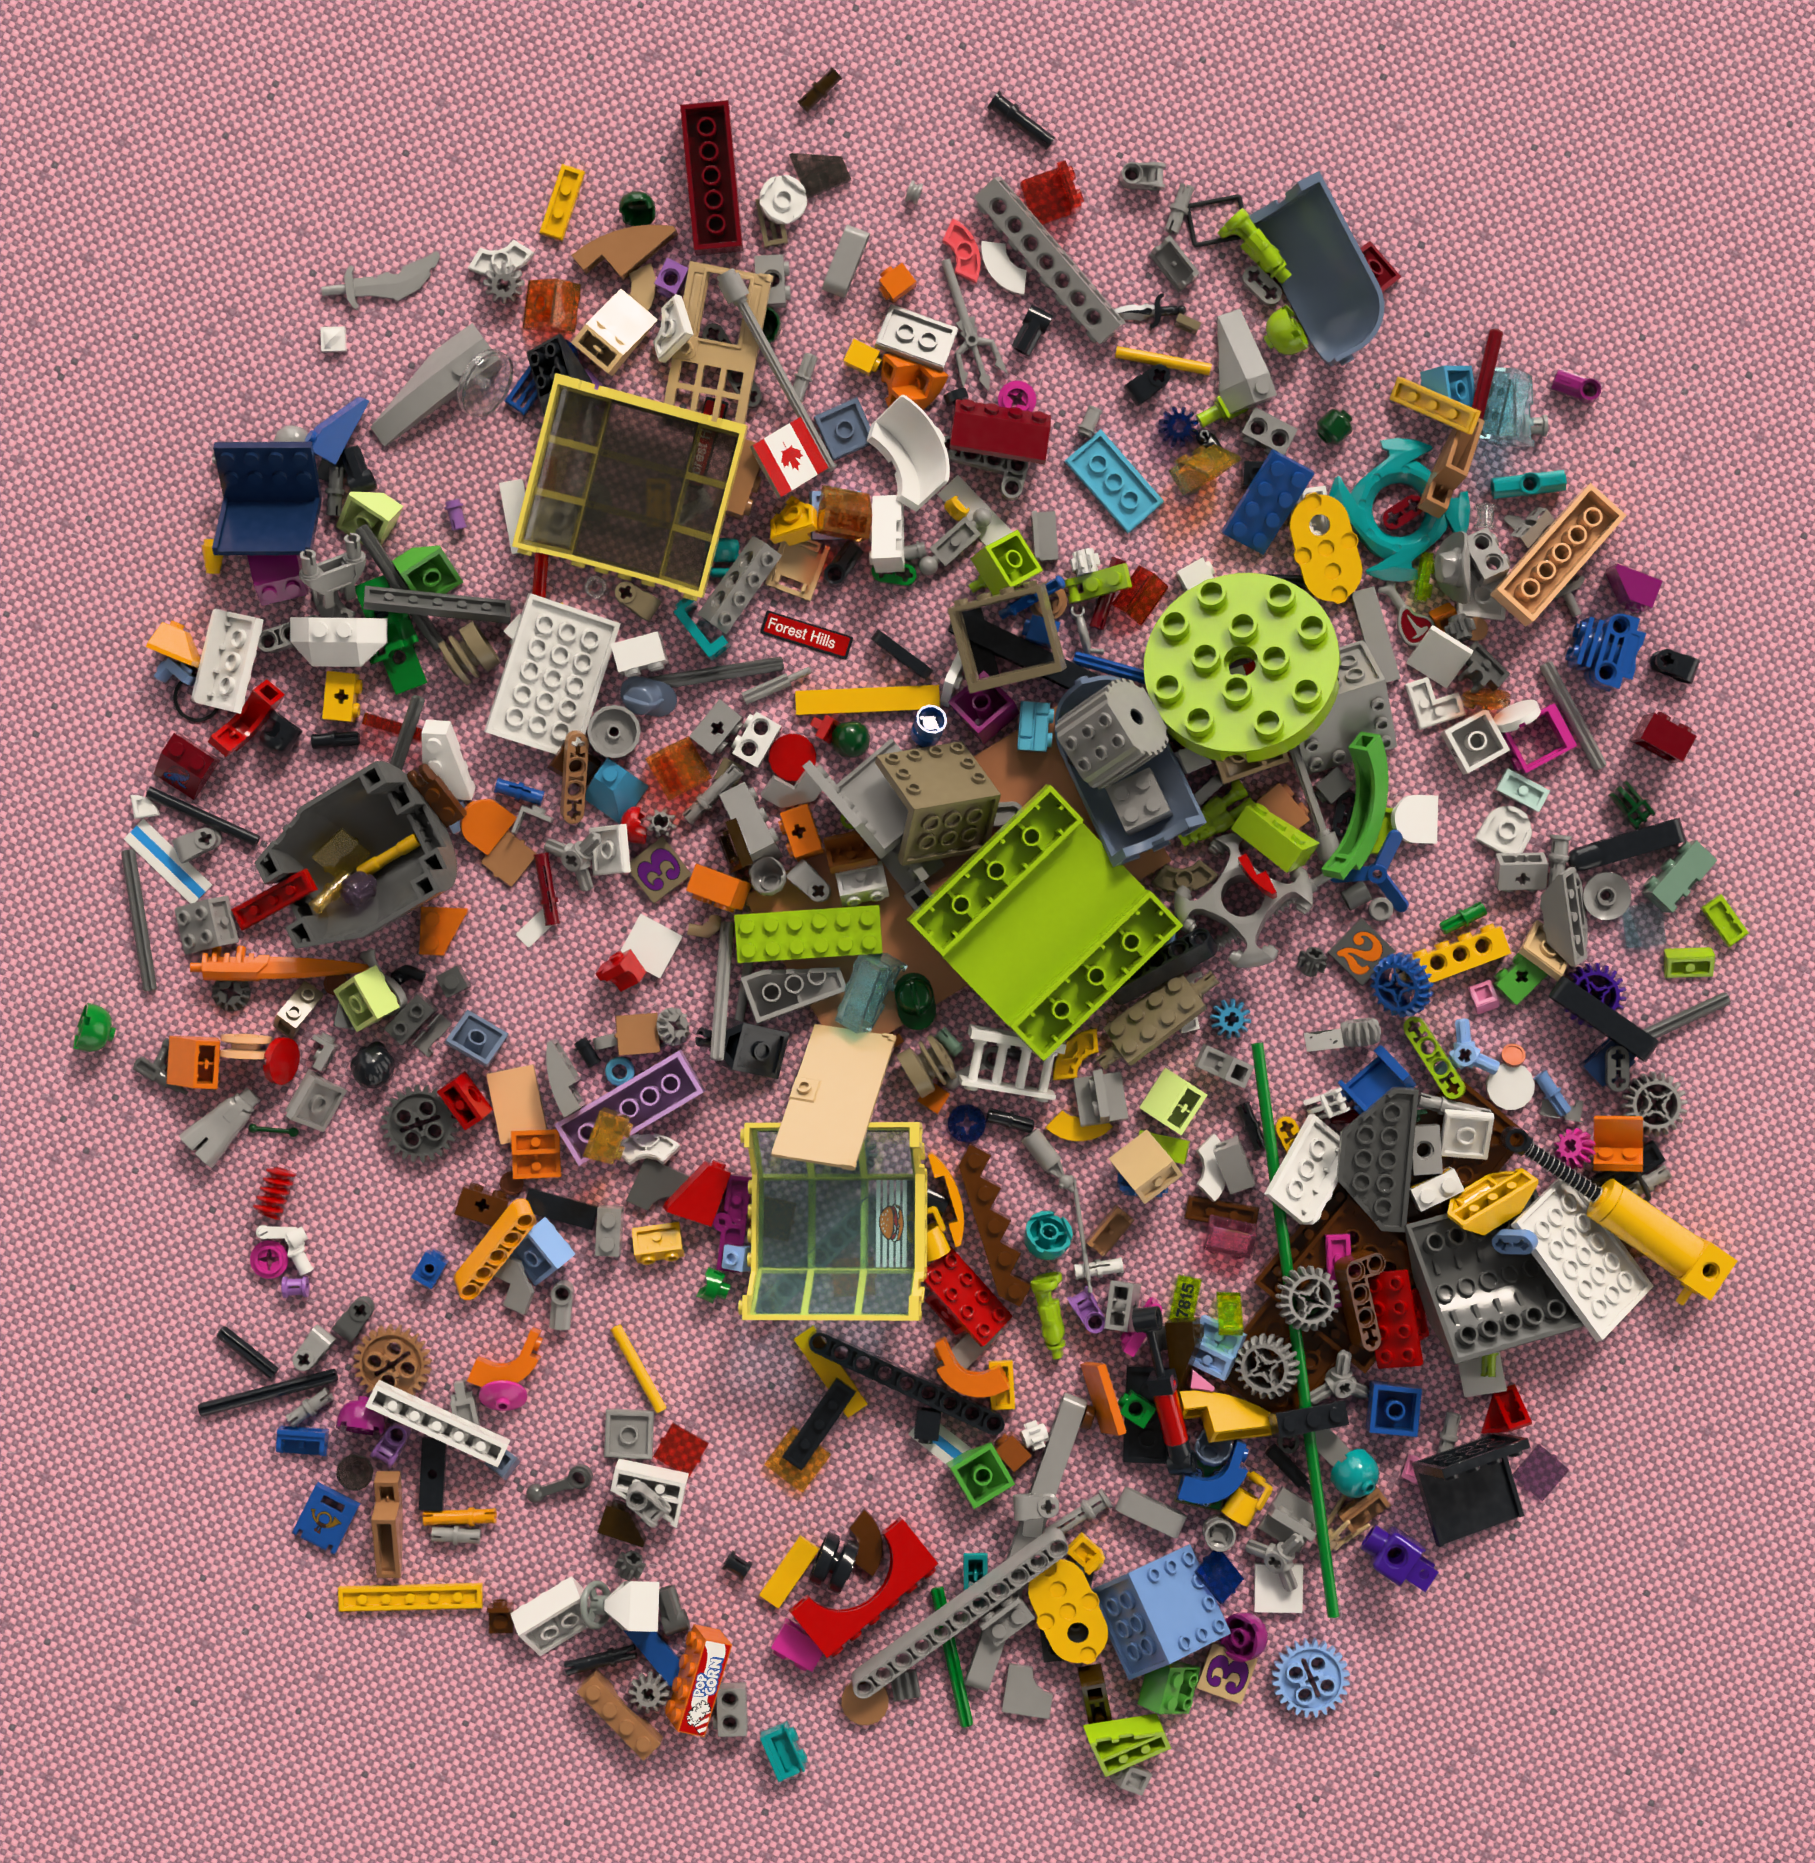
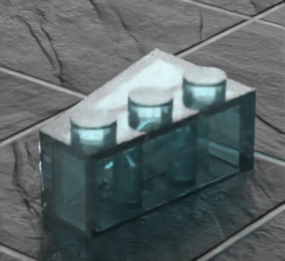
M1495 368L1480 439L1497 446L1534 447V440L1531 439V427L1534 426V419L1530 417V405L1533 404L1532 375L1515 368Z
M888 953L858 955L853 964L850 980L846 984L844 997L838 1006L835 1021L855 1033L871 1032L885 1007L882 1003L889 990L892 992L897 986L894 984L900 970L905 972L908 965Z

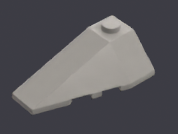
M1241 309L1218 316V393L1230 414L1271 401L1277 396V393Z

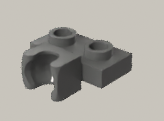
M1475 641L1469 647L1473 650V653L1465 663L1468 667L1458 676V680L1470 679L1473 682L1472 694H1476L1485 685L1494 692L1507 679L1510 673L1478 641Z

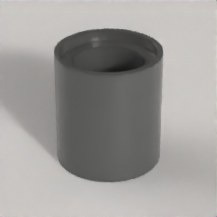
M1363 881L1340 892L1350 911L1372 900L1371 894Z

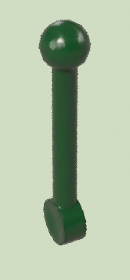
M250 1124L248 1127L251 1133L257 1131L289 1134L291 1137H296L299 1134V1130L296 1127L281 1129L258 1127L256 1124Z

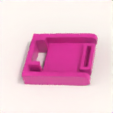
M1150 1297L1143 1306H1159L1162 1312L1161 1305L1153 1297ZM1123 1332L1120 1336L1122 1350L1134 1357L1147 1337L1146 1333Z

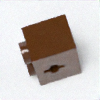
M471 1182L470 1186H463L454 1214L493 1227L508 1208L512 1199L506 1197L507 1193L493 1190V1193L485 1191L484 1186ZM486 1199V1204L490 1206L482 1210V1205L478 1202Z

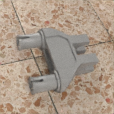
M350 533L351 541H349L348 534L344 537L346 552L323 562L316 563V553L311 549H306L307 558L304 551L300 553L302 569L299 572V578L304 584L316 591L317 599L319 601L323 600L325 609L335 606L334 592L337 590L340 593L344 592L347 601L356 598L355 583L366 565V555L361 551L360 536L356 533Z

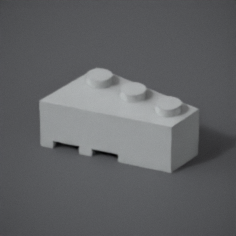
M743 782L719 794L730 819L736 818L752 861L754 862L761 857H773L776 860L782 858L783 855L776 843L779 841V838L773 827L769 829L766 823L769 818L764 808L759 809L756 803L759 797L753 787L748 788L746 783Z

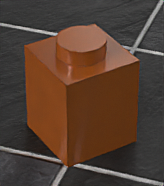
M1012 1431L1008 1435L1003 1433L994 1442L996 1444L994 1448L999 1457L1013 1472L1018 1470L1032 1456L1031 1451L1025 1448L1024 1444Z

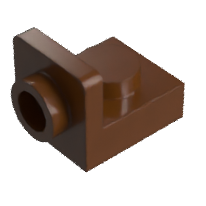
M495 1599L493 1603H489L487 1607V1613H489V1634L514 1632V1623L510 1614L514 1611V1602H507V1599Z

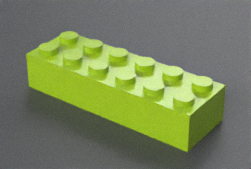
M880 905L734 915L738 963L883 953Z

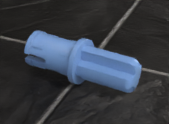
M1547 1070L1533 1078L1545 1094L1544 1099L1549 1100L1560 1117L1571 1111V1107L1560 1092L1561 1088H1557Z

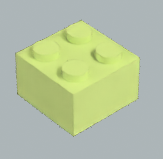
M376 965L353 976L333 990L356 1032L380 1021L400 1008L395 994L391 992L385 981V976Z

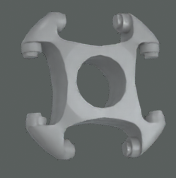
M1237 833L1216 837L1210 843L1208 850L1216 856L1219 854L1223 855L1227 851L1230 853V858L1219 880L1201 898L1190 901L1192 898L1191 891L1183 885L1174 893V909L1176 918L1183 924L1180 930L1186 934L1194 931L1197 928V924H1195L1197 920L1193 916L1203 915L1227 926L1246 944L1247 949L1244 952L1241 950L1236 952L1234 950L1228 958L1230 964L1236 968H1253L1271 963L1275 960L1279 951L1270 944L1268 946L1264 945L1260 949L1257 947L1256 942L1268 918L1287 900L1297 898L1295 901L1296 910L1304 915L1313 907V892L1308 873L1302 867L1289 873L1291 876L1290 880L1293 881L1291 884H1284L1270 878L1277 892V898L1272 899L1263 893L1264 902L1255 914L1247 917H1238L1229 913L1224 908L1222 903L1225 892L1235 884H1252L1241 869L1238 857L1242 856L1240 854L1242 848L1249 850L1254 849V847ZM1254 868L1256 874H1260V872Z

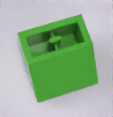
M1175 1661L1146 1673L1137 1704L1157 1714H1189L1193 1703L1195 1687L1198 1683L1200 1667Z

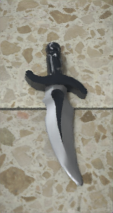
M1164 293L1156 297L1154 305L1147 303L1141 306L1132 304L1114 309L1123 320L1142 321L1146 318L1154 317L1155 320L1150 325V329L1155 328L1159 324L1161 316H1174L1179 313L1184 315L1186 313V308L1182 305L1178 308L1177 306H1160V300L1164 297Z

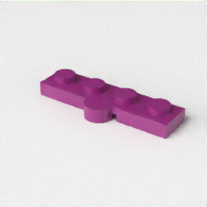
M730 1175L726 1188L724 1212L717 1213L714 1218L713 1226L717 1231L721 1232L716 1270L740 1273L739 1271L722 1268L724 1245L744 1246L750 1200L748 1181L752 1180L750 1176Z

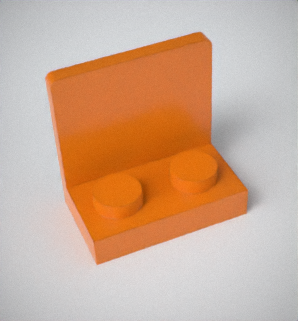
M1594 1116V1142L1596 1144L1594 1151L1596 1154L1593 1155V1171L1643 1172V1117Z

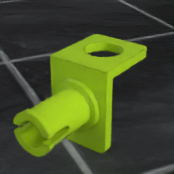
M1218 396L1214 400V406L1196 414V418L1200 426L1205 428V426L1220 418L1226 423L1246 412L1249 408L1230 414L1222 398Z

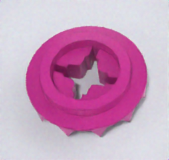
M1011 381L1000 390L998 405L1011 408L1013 400L1008 395L1016 397L1022 391L1021 401L1026 406L1017 404L1016 407L1033 412L1036 406V394L1033 388L1026 382Z
M267 1240L260 1242L253 1248L250 1255V1264L253 1271L260 1277L266 1279L276 1278L287 1269L289 1261L287 1249L280 1242ZM268 1252L272 1253V1257L279 1258V1260L272 1262L271 1266L268 1265V1261L260 1260V1258L268 1256Z

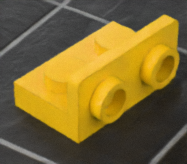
M679 1222L632 1228L634 1256L637 1263L650 1265L658 1260L676 1261L679 1257L685 1256Z

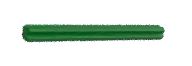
M939 1586L931 1589L934 1609L937 1611L947 1603L944 1588ZM952 1637L942 1645L960 1726L966 1728L973 1725V1719L955 1638Z

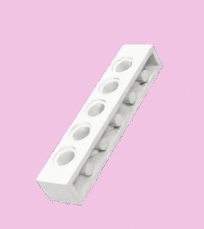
M378 1380L365 1406L496 1467L499 1466L510 1442L509 1439L381 1380Z

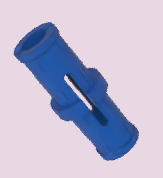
M499 777L494 789V793L513 797L515 801L524 800L538 806L542 804L545 791L524 786L525 783L522 782L517 784Z

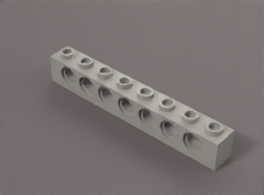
M1001 176L994 177L974 196L978 202L976 205L979 210L985 215L988 213L994 220L992 222L993 226L1000 233L1004 232L1009 238V245L1015 251L1019 250L1025 257L1023 260L1026 265L1032 270L1035 268L1041 275L1039 277L1040 281L1047 288L1051 287L1056 293V300L1062 306L1066 305L1072 313L1070 315L1073 320L1079 325L1082 323L1088 330L1086 332L1087 336L1094 343H1105L1126 324ZM999 200H1002L1006 205L1003 214L997 210ZM1014 219H1018L1021 222L1019 232L1013 229L1012 223ZM1030 237L1035 238L1037 241L1035 250L1030 249L1028 246ZM1046 255L1050 256L1053 260V265L1050 269L1044 265ZM1061 274H1065L1069 279L1066 287L1060 284L1059 278ZM1077 292L1082 293L1084 296L1083 305H1079L1075 301ZM1093 310L1097 311L1100 315L1098 324L1091 320Z

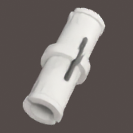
M1121 1257L1103 1261L1095 1259V1262L1089 1263L1091 1277L1097 1276V1278H1102L1103 1275L1124 1273ZM1084 1263L1074 1264L1076 1280L1086 1278Z

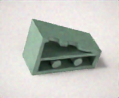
M1697 840L1685 841L1677 849L1679 853L1673 860L1671 858L1666 860L1660 867L1662 871L1656 877L1654 875L1651 876L1644 883L1645 889L1641 893L1661 912L1673 913L1678 908L1675 904L1681 897H1687L1691 892L1689 889L1697 881L1699 882L1716 863L1717 859Z

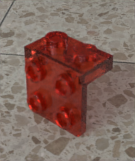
M1066 160L1056 163L1055 169L1024 179L1020 183L1028 209L1042 225L1079 213L1082 207L1081 203H1084L1080 188L1076 189L1073 180H1076L1072 165H1067Z

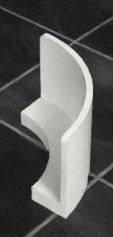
M901 395L871 424L867 442L873 445L885 457L888 463H893L897 471L894 474L898 490L896 500L917 512L947 484L950 472L949 458L943 439L931 419L915 402L907 396Z

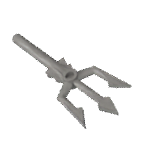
M945 259L941 261L960 318L956 325L962 331L960 334L965 339V342L954 353L962 388H964L968 373L964 371L961 355L971 348L980 373L979 381L989 392L990 376L985 372L977 345L990 346L996 359L995 366L1006 374L1008 372L994 340L977 336L975 317H969L951 260Z

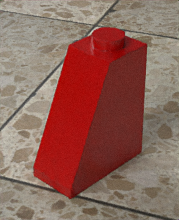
M713 1160L712 1163L704 1161L664 1203L663 1209L668 1213L712 1227L731 1172L725 1168L726 1164Z

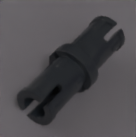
M1250 1101L1243 1103L1247 1113L1244 1112L1241 1104L1235 1108L1243 1122V1131L1247 1132L1254 1151H1258L1261 1149L1257 1140L1260 1141L1262 1148H1265L1264 1137L1260 1128L1261 1122L1256 1119Z

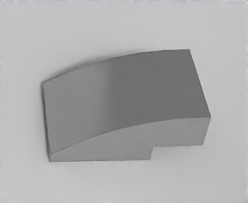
M555 1038L547 1042V1072L556 1103L562 1115L566 1117L584 1106L585 1102L574 1086V1083L579 1081L581 1077L559 1041Z

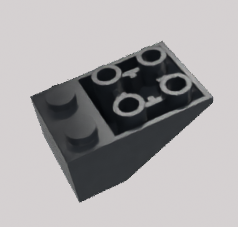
M558 334L526 352L544 416L555 373L592 383V380L562 334ZM561 389L554 421H567L597 405L598 401L596 398Z

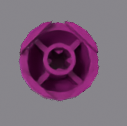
M358 1396V1400L349 1401L340 1409L336 1428L341 1429V1425L347 1427V1432L373 1435L374 1431H379V1435H384L385 1416L365 1407L369 1397Z
M1239 1612L1226 1618L1225 1621L1231 1634L1219 1639L1220 1643L1224 1644L1227 1650L1225 1652L1226 1655L1237 1662H1246L1260 1656L1268 1642V1632L1262 1620L1254 1614Z

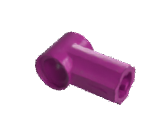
M1558 369L1552 382L1551 390L1577 398L1582 403L1588 404L1599 397L1601 384L1595 379H1587ZM1586 385L1593 387L1595 391L1594 396H1586L1583 393V387Z

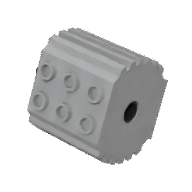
M1125 678L1115 679L1064 714L1055 726L1057 739L1068 755L1067 762L1069 765L1071 764L1077 769L1081 778L1089 783L1090 787H1098V789L1107 788L1160 754L1166 748L1169 740L1166 736L1168 727L1144 688L1136 686L1132 680L1128 679L1126 681Z

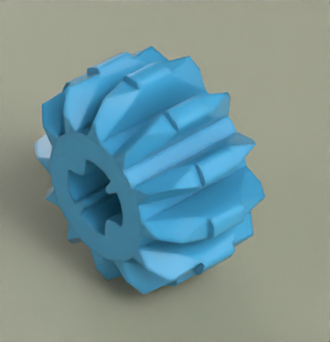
M1233 998L1230 999L1229 1006L1225 1000H1221L1223 1009L1215 1005L1213 1009L1219 1013L1218 1015H1210L1211 1019L1218 1020V1022L1211 1024V1027L1217 1028L1221 1026L1217 1031V1035L1221 1036L1226 1030V1039L1231 1038L1232 1031L1236 1038H1240L1239 1028L1244 1032L1248 1031L1243 1026V1022L1251 1023V1019L1243 1017L1250 1013L1249 1009L1240 1011L1244 1006L1243 1002L1238 1003L1235 1008L1236 1002ZM1230 1012H1233L1236 1022L1233 1021L1231 1025H1227L1228 1022L1225 1021V1016H1229Z

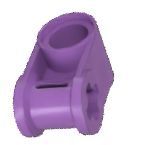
M1085 1286L1082 1292L1073 1297L1069 1296L1067 1299L1076 1315L1080 1317L1085 1328L1091 1333H1100L1105 1327V1317L1093 1294L1088 1293V1286ZM1097 1315L1102 1319L1099 1327L1092 1328L1088 1325V1320L1091 1316Z
M395 1421L379 1440L370 1457L378 1458L391 1469L411 1434V1428ZM393 1429H400L403 1432V1438L395 1437Z

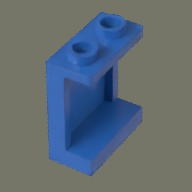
M1381 1044L1373 1050L1377 1058L1346 1084L1342 1080L1337 1082L1342 1088V1091H1340L1342 1096L1346 1097L1348 1103L1353 1101L1356 1104L1353 1108L1359 1115L1365 1112L1392 1087L1414 1088L1416 1086L1411 1075Z

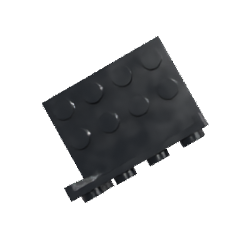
M1493 1433L1412 1462L1436 1546L1442 1547L1446 1543L1524 1516L1507 1456L1517 1457L1523 1454V1450L1531 1448L1528 1438Z

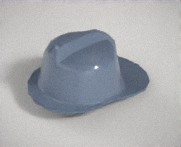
M633 676L625 680L620 689V696L626 708L636 715L645 714L662 717L670 714L677 704V695L674 689L661 681Z

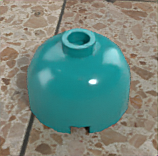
M1040 1211L1033 1214L1027 1222L1023 1238L1026 1248L1030 1254L1041 1260H1054L1061 1257L1069 1248L1073 1237L1072 1227L1067 1219L1063 1216L1059 1218L1054 1215L1055 1212Z
M1355 1449L1345 1454L1347 1459L1342 1463L1338 1460L1334 1465L1330 1476L1331 1482L1338 1491L1347 1497L1359 1498L1372 1493L1380 1475L1376 1461L1364 1449Z

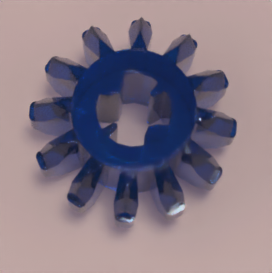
M1174 406L1171 409L1172 415L1165 411L1163 416L1166 420L1159 419L1158 421L1159 425L1164 426V428L1158 430V434L1166 433L1167 435L1162 441L1165 443L1169 438L1172 439L1171 447L1173 448L1177 441H1179L1181 448L1185 446V440L1192 443L1194 439L1191 435L1198 434V430L1192 427L1198 425L1199 422L1198 420L1190 421L1194 413L1191 411L1186 416L1184 414L1186 407H1182L1180 413H1178L1177 408ZM1176 422H1180L1179 425L1183 424L1184 426L1179 433L1177 429L1174 431L1172 428Z

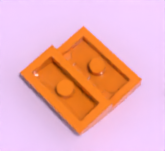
M557 1129L511 1131L513 1179L561 1177L560 1134Z

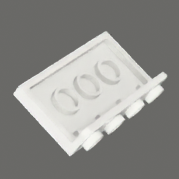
M220 609L212 611L191 696L193 702L241 714L248 683L251 679L253 662L257 654L259 638L262 633L263 619Z
M1309 1114L1264 1193L1265 1196L1299 1224L1313 1225L1321 1217L1323 1208L1333 1195L1332 1192L1339 1182L1336 1178L1340 1136L1315 1114Z

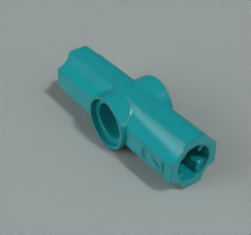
M1564 470L1540 473L1529 472L1523 475L1491 478L1490 489L1493 499L1519 496L1529 497L1536 494L1566 491L1567 480ZM1524 479H1530L1533 482L1534 487L1532 491L1524 488Z

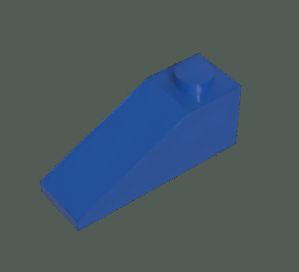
M357 397L307 434L305 442H312L316 456L336 465L369 400Z

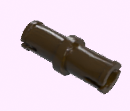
M831 67L818 82L814 81L811 84L812 88L797 101L798 104L808 113L822 98L825 99L828 96L827 93L842 80V77Z

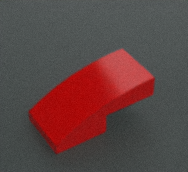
M1247 854L1238 857L1241 869L1252 884L1266 896L1272 899L1277 898V892L1267 872L1264 871L1257 875Z

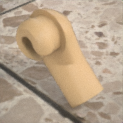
M711 915L709 920L703 925L689 923L687 935L709 938L720 930L721 918L718 915Z

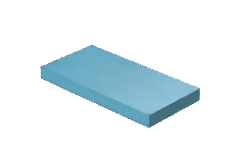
M1101 429L1064 461L1127 534L1164 503V500Z

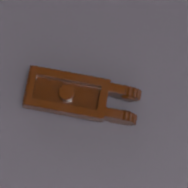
M423 763L419 766L418 771L420 775L415 770L408 772L407 777L411 785L418 789L446 828L467 815L463 806L439 775L437 776L430 769L428 764Z

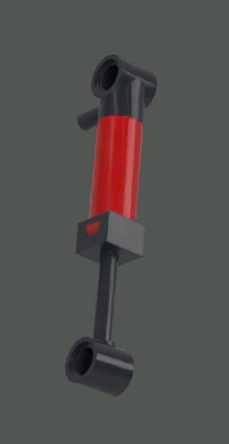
M1159 1306L1134 1308L1132 1312L1134 1330L1137 1333H1146L1155 1371L1150 1373L1147 1385L1150 1397L1154 1396L1167 1450L1168 1472L1171 1476L1195 1474L1197 1460L1194 1450L1190 1447V1436L1187 1434L1176 1389L1179 1384L1175 1368L1164 1370L1155 1332L1163 1327L1161 1309Z

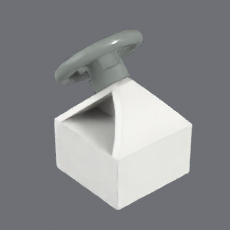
M596 1580L590 1582L583 1590L580 1599V1614L583 1622L590 1629L602 1628L609 1620V1617H611L625 1631L658 1632L659 1582L624 1581L610 1593L605 1583ZM595 1588H599L603 1595H597ZM588 1597L591 1600L589 1614L587 1612ZM596 1615H603L598 1622H594Z

